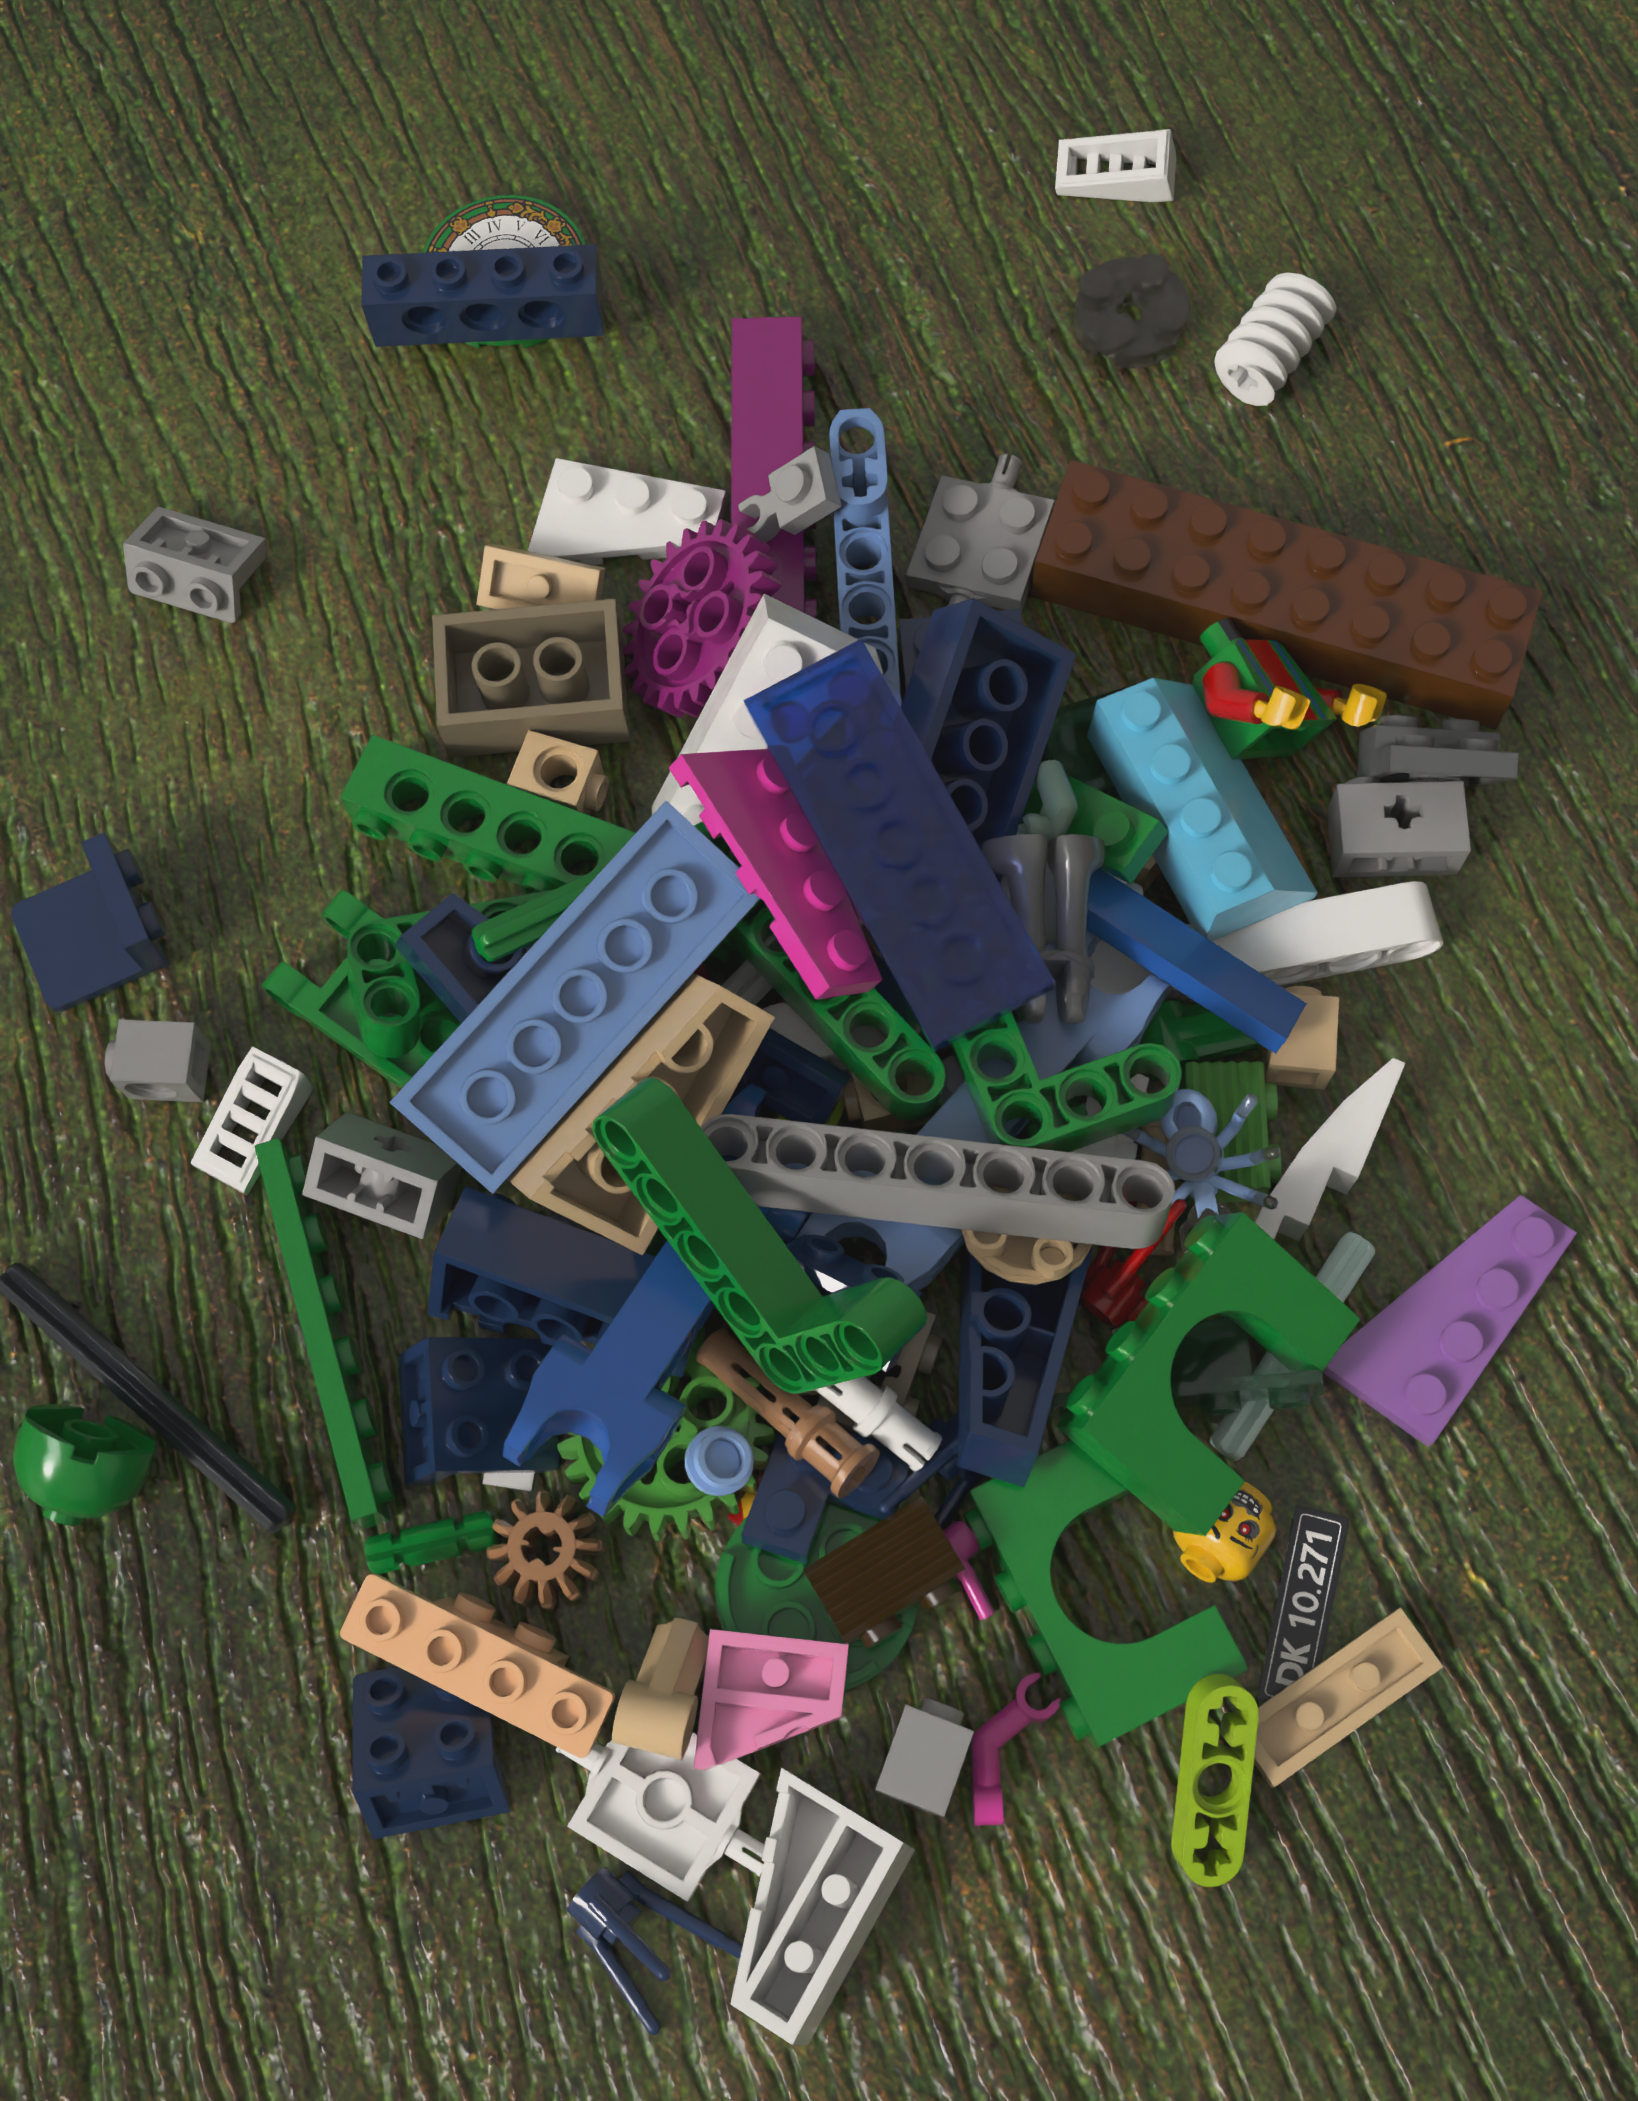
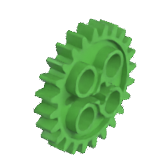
M703 1326L682 1376L690 1377L691 1382L687 1384L679 1401L687 1405L678 1425L680 1431L674 1432L659 1456L657 1472L653 1482L648 1485L643 1484L642 1477L622 1496L605 1517L600 1515L602 1521L608 1525L622 1512L625 1513L624 1528L630 1536L635 1535L643 1521H648L655 1541H661L667 1523L675 1522L683 1539H688L691 1532V1519L700 1517L704 1524L712 1531L716 1529L713 1509L721 1505L735 1515L740 1512L733 1493L726 1496H712L700 1491L692 1482L681 1484L669 1479L674 1465L681 1460H685V1453L689 1443L701 1431L713 1426H726L738 1431L748 1441L753 1452V1469L758 1470L766 1469L769 1456L757 1448V1446L776 1442L774 1428L761 1424L760 1422L765 1421L762 1416L744 1403L737 1394L718 1379L706 1366H702L696 1361L697 1352L708 1338L706 1329ZM742 1370L740 1375L745 1378L748 1372ZM670 1375L661 1390L676 1398V1389L682 1377ZM745 1378L761 1394L766 1390L755 1378ZM713 1397L727 1403L723 1413L716 1419L706 1421L699 1420L693 1416V1410L703 1399ZM567 1433L574 1437L557 1444L558 1451L563 1459L577 1460L565 1470V1474L571 1484L587 1482L579 1493L583 1504L587 1506L591 1498L589 1494L596 1482V1476L604 1464L601 1451L588 1438ZM751 1475L747 1483L740 1490L756 1494L758 1486Z

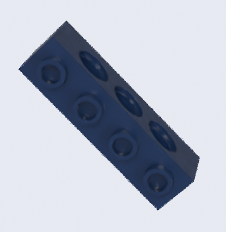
M596 244L365 255L362 257L361 306L375 347L604 336L603 282Z

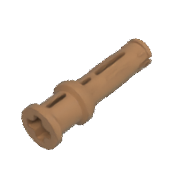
M725 1328L716 1330L702 1344L697 1352L696 1361L702 1366H706L718 1379L737 1394L744 1403L754 1409L786 1438L785 1446L788 1449V1454L796 1461L805 1459L832 1483L830 1490L838 1498L846 1497L865 1480L878 1461L880 1452L872 1444L863 1446L836 1423L837 1415L830 1407H823L822 1405L813 1407L799 1394L786 1392L772 1383L748 1350L732 1338ZM742 1370L747 1371L776 1397V1401L774 1403L769 1401L740 1375V1372ZM794 1414L800 1418L796 1423L791 1420V1416ZM829 1444L842 1455V1459L837 1460L826 1451V1445Z

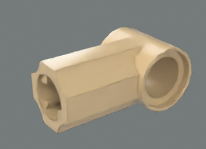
M675 1617L670 1623L657 1625L637 1680L629 1679L622 1691L613 1724V1743L683 1760L695 1724L698 1708L697 1695L704 1681L709 1636L700 1629L698 1623Z

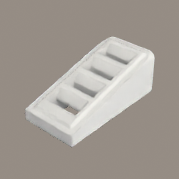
M1171 130L1059 140L1055 183L1057 195L1141 202L1173 201L1176 151ZM1078 159L1087 160L1086 174L1077 175ZM1101 161H1109V172L1100 173ZM1124 163H1133L1132 170L1123 171ZM1147 164L1156 165V168H1147Z
M251 1047L228 1087L191 1164L219 1181L248 1195L261 1174L254 1145L276 1138L282 1140L315 1087L302 1072L255 1047ZM265 1078L282 1087L278 1097L260 1088ZM251 1101L270 1110L266 1120L246 1111ZM237 1123L258 1134L254 1144L231 1133ZM223 1145L247 1157L242 1168L217 1155Z

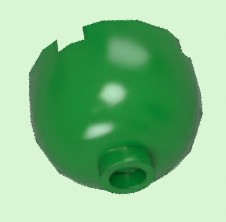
M56 1404L31 1406L26 1411L23 1423L19 1425L12 1458L18 1485L28 1498L44 1507L43 1515L47 1519L63 1525L78 1526L83 1523L84 1518H100L122 1510L141 1490L154 1460L153 1455L156 1441L151 1435L138 1426L106 1414L104 1419L105 1426L92 1421L81 1420L85 1408Z

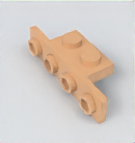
M378 1574L366 1576L341 1628L340 1636L342 1639L578 1758H585L590 1754L615 1700V1694L612 1690L565 1668L569 1656L553 1648L557 1640L553 1635L524 1622H519L517 1628L514 1629L492 1618L496 1611L495 1607L470 1594L459 1592L456 1599L447 1597L431 1601Z

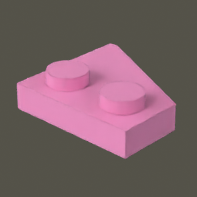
M710 1629L693 1768L706 1771L841 1719L849 1644Z

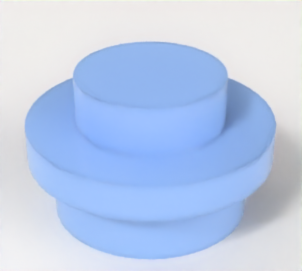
M713 1426L701 1431L691 1440L685 1453V1468L689 1479L694 1486L708 1495L726 1496L736 1492L747 1483L753 1471V1452L748 1441L738 1431L726 1426Z

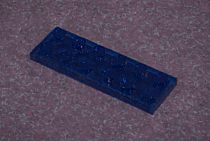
M862 639L743 700L750 718L934 1052L1055 988L1053 977Z

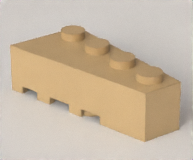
M692 973L509 1175L507 1180L529 1199L643 1255L658 1227L599 1147L592 1130L593 1121L643 1079L652 1077L664 1082L677 1094L701 1127L708 1119L722 1114L775 1017L722 986Z

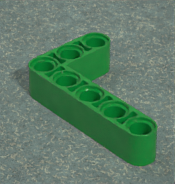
M839 777L824 778L811 786L806 793L833 856L838 851L854 845L863 818L864 803L862 794L857 786L847 779ZM827 809H837L847 814L849 819L841 824L833 825L824 822L818 815ZM733 852L727 855L732 862L739 868L741 867ZM759 899L726 935V938L891 1114L898 1119L909 1122L923 1120L930 1116L938 1107L946 1078L944 1064L939 1056L874 988L865 993L837 996L826 1000L815 999L809 993L806 983L786 952L772 951L763 943L767 937L774 934L769 926L775 918L765 902ZM861 1026H872L879 1029L884 1034L886 1040L877 1047L868 1048L855 1042L851 1033ZM905 1073H917L927 1079L931 1089L923 1095H909L900 1090L896 1080Z
M916 855L902 864L898 869L895 880L898 918L989 1143L1071 1152L1155 1122L1168 1114L1176 1098L1182 1071L1177 1057L1163 1045L1153 1043L1137 1045L1040 1080L953 870L946 861L934 855L931 858L937 862ZM923 887L933 888L941 894L937 899L929 902L917 901L910 896L914 890ZM951 943L958 945L965 952L956 959L946 960L939 958L932 951L941 944ZM974 1000L986 1005L989 1011L980 1018L971 1019L959 1014L956 1008L965 1001ZM997 1058L1008 1062L1014 1071L1004 1078L996 1079L982 1073L979 1067L985 1061ZM1142 1073L1153 1074L1162 1081L1165 1089L1151 1094L1141 1092L1135 1088L1131 1078ZM1085 1095L1098 1101L1102 1110L1096 1115L1085 1117L1073 1112L1067 1105V1102L1075 1096ZM1025 1118L1035 1123L1039 1132L1029 1139L1021 1140L1007 1134L1003 1126L1012 1119Z
M652 1077L643 1079L593 1121L592 1130L595 1140L605 1156L764 1374L780 1389L791 1394H800L876 1374L925 1327L927 1314L920 1298L903 1282L891 1277L880 1278L823 1297L677 1094L661 1080Z

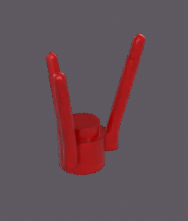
M1182 1199L1175 1200L1171 1205L1160 1239L1149 1247L1135 1249L1124 1264L1115 1260L1108 1268L1117 1247L1101 1246L1093 1264L1086 1272L1083 1283L1084 1287L1079 1301L1107 1326L1118 1330L1125 1320L1128 1322L1135 1321L1149 1303L1145 1295L1141 1297L1139 1294L1146 1284L1136 1272L1184 1212L1186 1202ZM1134 1201L1128 1202L1133 1207H1136V1203Z

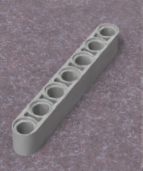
M735 1114L715 1116L708 1119L701 1126V1129L721 1156L732 1155L739 1158L726 1163L756 1205L762 1207L1141 1249L1155 1244L1162 1236L1175 1194L1174 1182L1168 1172L1155 1163L1142 1160ZM789 1163H800L806 1165L807 1167L803 1169L794 1170L787 1168L784 1165ZM865 1170L874 1173L875 1176L860 1177L854 1175L853 1172ZM924 1178H934L942 1181L944 1184L930 1185L921 1180ZM1003 1186L1009 1188L1013 1192L1000 1193L992 1190L989 1187ZM1059 1194H1072L1080 1198L1081 1201L1066 1200L1059 1196ZM1128 1202H1141L1150 1207V1209L1136 1208Z

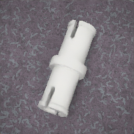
M865 1376L815 1389L854 1421L853 1430L862 1437H867L871 1434L906 1462L914 1472L924 1466L922 1457L929 1460L941 1443L942 1436L933 1432L896 1402L897 1393L888 1386H883L879 1389Z

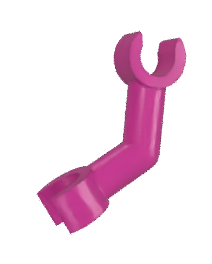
M1033 1673L1023 1678L1017 1687L1015 1699L977 1729L972 1736L974 1826L1002 1825V1822H1004L999 1748L1030 1722L1047 1721L1054 1716L1059 1708L1058 1702L1061 1701V1698L1056 1699L1043 1710H1035L1027 1704L1025 1692L1039 1680L1041 1673Z

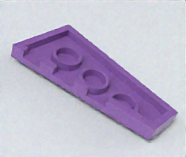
M1518 1196L1343 1343L1323 1373L1429 1447L1442 1432L1577 1232L1524 1196Z

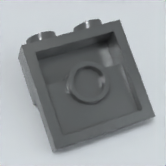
M1389 715L1380 717V725L1360 731L1357 778L1373 777L1381 782L1394 783L1408 782L1411 779L1438 778V781L1441 782L1464 781V787L1474 788L1517 779L1519 753L1499 752L1500 733L1480 732L1479 721L1463 719L1442 720L1441 729L1418 728V717Z

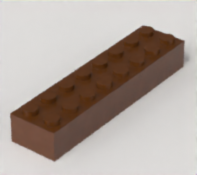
M1070 460L1035 560L1031 597L1201 646L1203 644L1200 641V636L1208 627L1217 621L1230 618L1244 640H1276L1282 644L1306 676L1352 688L1354 684L1372 686L1385 692L1387 699L1457 719L1479 721L1481 726L1496 730L1514 697L1543 591Z

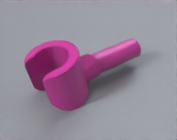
M962 1521L953 1522L943 1532L968 1572L958 1580H961L979 1619L983 1620L993 1615L995 1611L976 1571L968 1563V1560L980 1549L969 1527Z

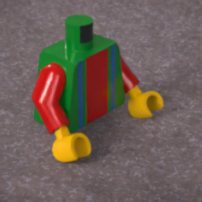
M1230 618L1217 621L1200 636L1201 643L1212 659L1194 674L1192 684L1232 760L1293 756L1332 724L1339 715L1342 716L1341 718L1344 722L1357 727L1376 721L1381 715L1387 698L1386 693L1382 690L1368 685L1354 684L1348 700L1342 699V694L1338 690L1314 687L1282 644L1276 640H1244Z

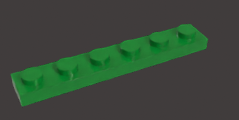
M280 1138L254 1145L349 1515L352 1522L367 1529L391 1521L386 1502L395 1499V1491L386 1463L384 1461L375 1463L369 1438L378 1436L377 1422L368 1398L359 1399L352 1375L362 1372L360 1358L351 1335L342 1337L336 1314L345 1311L343 1294L335 1274L326 1275L320 1254L329 1250L327 1234L319 1214L310 1215L306 1197L302 1195L308 1171L307 1162L303 1154L294 1156Z

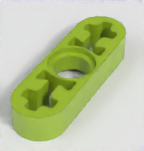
M1212 1674L1200 1679L1192 1687L1187 1697L1171 1842L1173 1855L1188 1877L1198 1885L1205 1887H1217L1229 1882L1238 1873L1243 1862L1259 1710L1254 1697L1235 1678L1225 1674ZM1223 1697H1227L1236 1706L1235 1712L1224 1713L1221 1721V1730H1219V1725L1208 1713L1210 1709L1221 1708ZM1219 1733L1232 1748L1218 1743ZM1216 1763L1229 1765L1232 1777L1225 1791L1212 1797L1199 1794L1198 1780L1201 1773L1208 1766ZM1198 1812L1211 1817V1834L1221 1845L1220 1849L1209 1850L1207 1861L1201 1862L1194 1853V1850L1206 1847L1209 1825Z

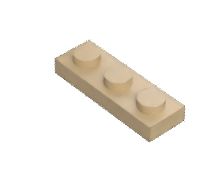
M1402 1608L1394 1610L1258 1706L1259 1720L1254 1764L1270 1788L1279 1785L1443 1668V1665Z

